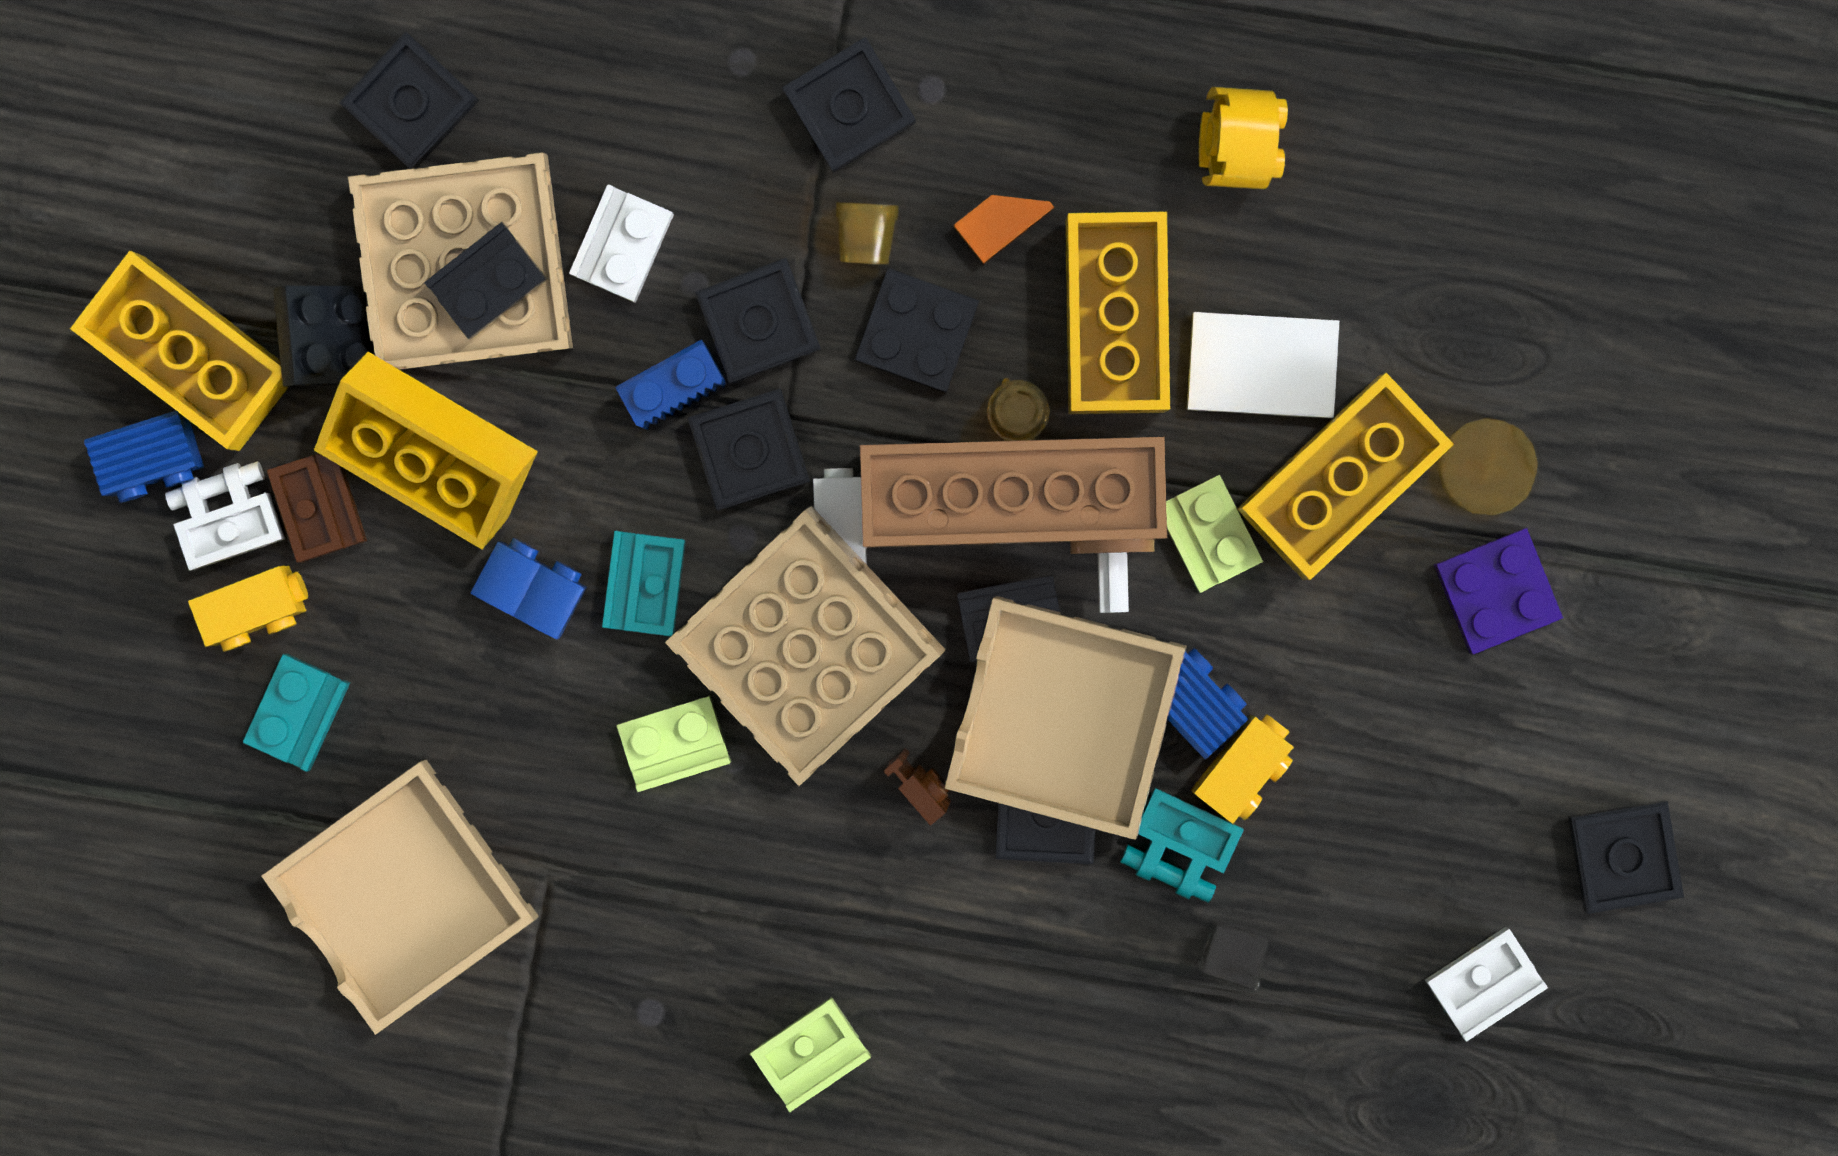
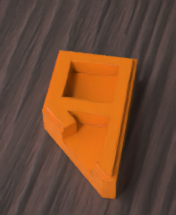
M991 195L955 223L953 227L984 265L1054 210V206L1049 201Z

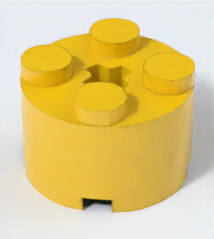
M1212 87L1207 94L1206 100H1215L1212 112L1202 113L1199 134V167L1209 168L1210 173L1209 176L1202 177L1203 184L1205 186L1266 189L1271 179L1281 178L1284 171L1285 153L1283 149L1278 148L1279 129H1284L1287 122L1288 106L1286 99H1277L1275 93L1270 90Z

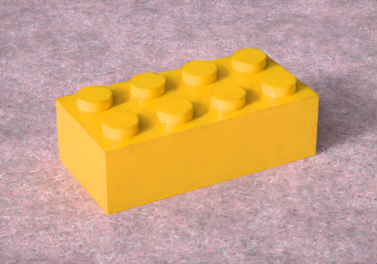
M1167 212L1068 213L1065 225L1069 414L1166 413L1170 410Z
M133 251L127 253L70 328L229 450L240 451L288 389V387H283L281 362L277 357L145 256Z
M367 352L340 380L314 451L482 550L508 519L538 452L370 352Z
M1387 373L1377 376L1237 510L1303 580H1311L1454 444Z

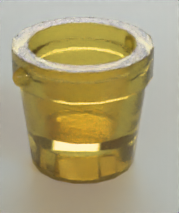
M836 202L840 261L888 264L895 220H898L899 206Z
M1004 378L1002 385L996 388L989 398L986 412L990 427L1003 440L1032 441L1041 434L1047 425L1050 410L1048 399L1039 387L1028 381H1010L1008 378Z

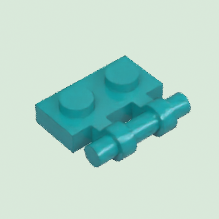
M1154 787L1143 810L1142 822L1138 833L1151 840L1148 848L1143 852L1127 845L1120 863L1135 869V875L1147 881H1150L1153 877L1176 888L1175 893L1186 899L1194 896L1209 903L1215 892L1216 885L1200 878L1205 866L1224 874L1244 829ZM1166 847L1191 858L1185 870L1160 860Z

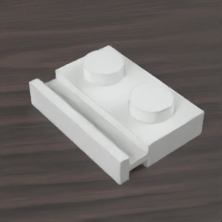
M608 184L569 274L636 303L674 216L673 212Z
M1504 927L1425 979L1431 991L1466 1042L1548 988L1507 927Z

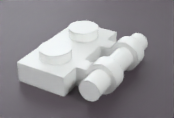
M258 461L242 467L239 463L224 467L223 473L201 481L198 477H194L193 480L183 482L182 487L165 493L168 506L172 511L188 505L192 517L173 524L189 570H196L285 540L270 493L250 497L248 485L265 479L263 469ZM230 492L233 504L209 512L207 506L208 498Z

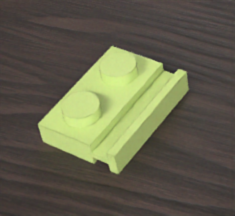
M1220 475L1166 501L1167 531L1198 593H1202L1263 562Z
M711 695L617 725L628 764L636 783L637 792L731 763Z
M832 997L760 1044L750 1053L776 1093L779 1094L786 1104L789 1112L871 1058V1054L864 1047L859 1036Z

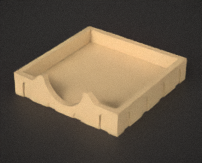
M536 153L520 158L511 156L420 169L382 172L380 175L374 176L358 175L348 177L350 194H353L354 224L357 243H360L361 258H359L363 289L367 293V319L370 341H373L375 356L401 370L573 348L547 154ZM504 222L548 280L472 339H468L424 282L495 226Z
M812 506L804 510L787 529L782 531L751 563L746 565L722 588V591L711 598L688 620L686 625L665 642L676 655L679 654L688 663L687 667L710 691L715 692L719 696L721 703L743 727H747L754 734V739L767 753L788 770V775L798 786L808 779L819 766L823 765L856 732L860 731L946 650Z
M999 596L994 597L977 653V667L973 687L963 721L957 732L945 789L1136 840L1187 646L1171 641L1169 643L1156 640V637L1125 629L1117 630L1095 621L1079 617L1071 618L1060 615V612L1030 604H1017L1013 602L1014 600Z
M427 760L413 766L261 876L284 907L292 926L305 932L322 951L336 975L338 990L353 1003L375 1035L539 917L530 903L527 904L519 893L520 889L502 864L499 865L491 854L492 850L474 825H470L463 816L464 811L445 785L442 786L434 774L436 772Z

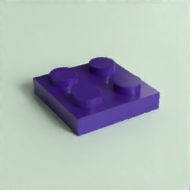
M1527 528L1520 529L1433 564L1468 652L1471 655L1563 619Z

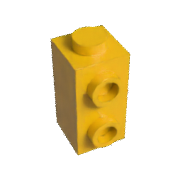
M278 566L189 600L188 603L205 647L221 645L223 652L250 643L249 633L266 627L268 634H273L296 625L294 616L307 611L303 600L308 599V592L298 572L292 573L290 566Z
M1250 714L1247 722L1237 730L1192 787L1191 791L1232 824L1238 817L1245 821L1262 801V797L1257 794L1269 778L1276 782L1293 761L1288 754L1294 747L1284 740L1289 731L1268 714L1261 721Z

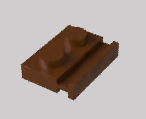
M317 454L267 470L297 563L367 541L343 467L321 454Z
M905 747L890 760L884 769V773L889 777L894 772L902 782L898 789L931 826L946 813L951 802L947 794L950 790L945 789L946 781L934 768L927 772L920 764L913 768L906 760L910 752Z

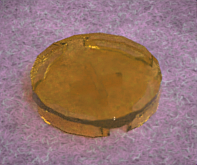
M1485 418L1466 423L1449 436L1454 445L1440 457L1438 472L1442 487L1454 504L1470 513L1490 516L1510 511L1527 498L1537 474L1538 462L1533 444L1522 430L1505 421Z

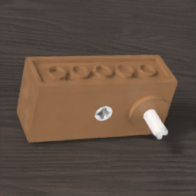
M1164 437L860 445L863 547L1070 542V554L1098 553L1099 613L1129 612L1127 553L1155 552L1154 540L1167 538Z

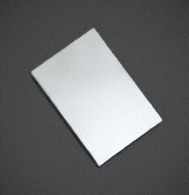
M1193 312L1187 410L1334 418L1340 321Z

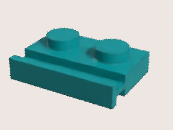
M614 531L602 628L672 636L674 634L686 540Z
M283 654L243 743L286 763L289 762L300 767V769L306 772L310 771L350 682L331 675V673L289 654Z

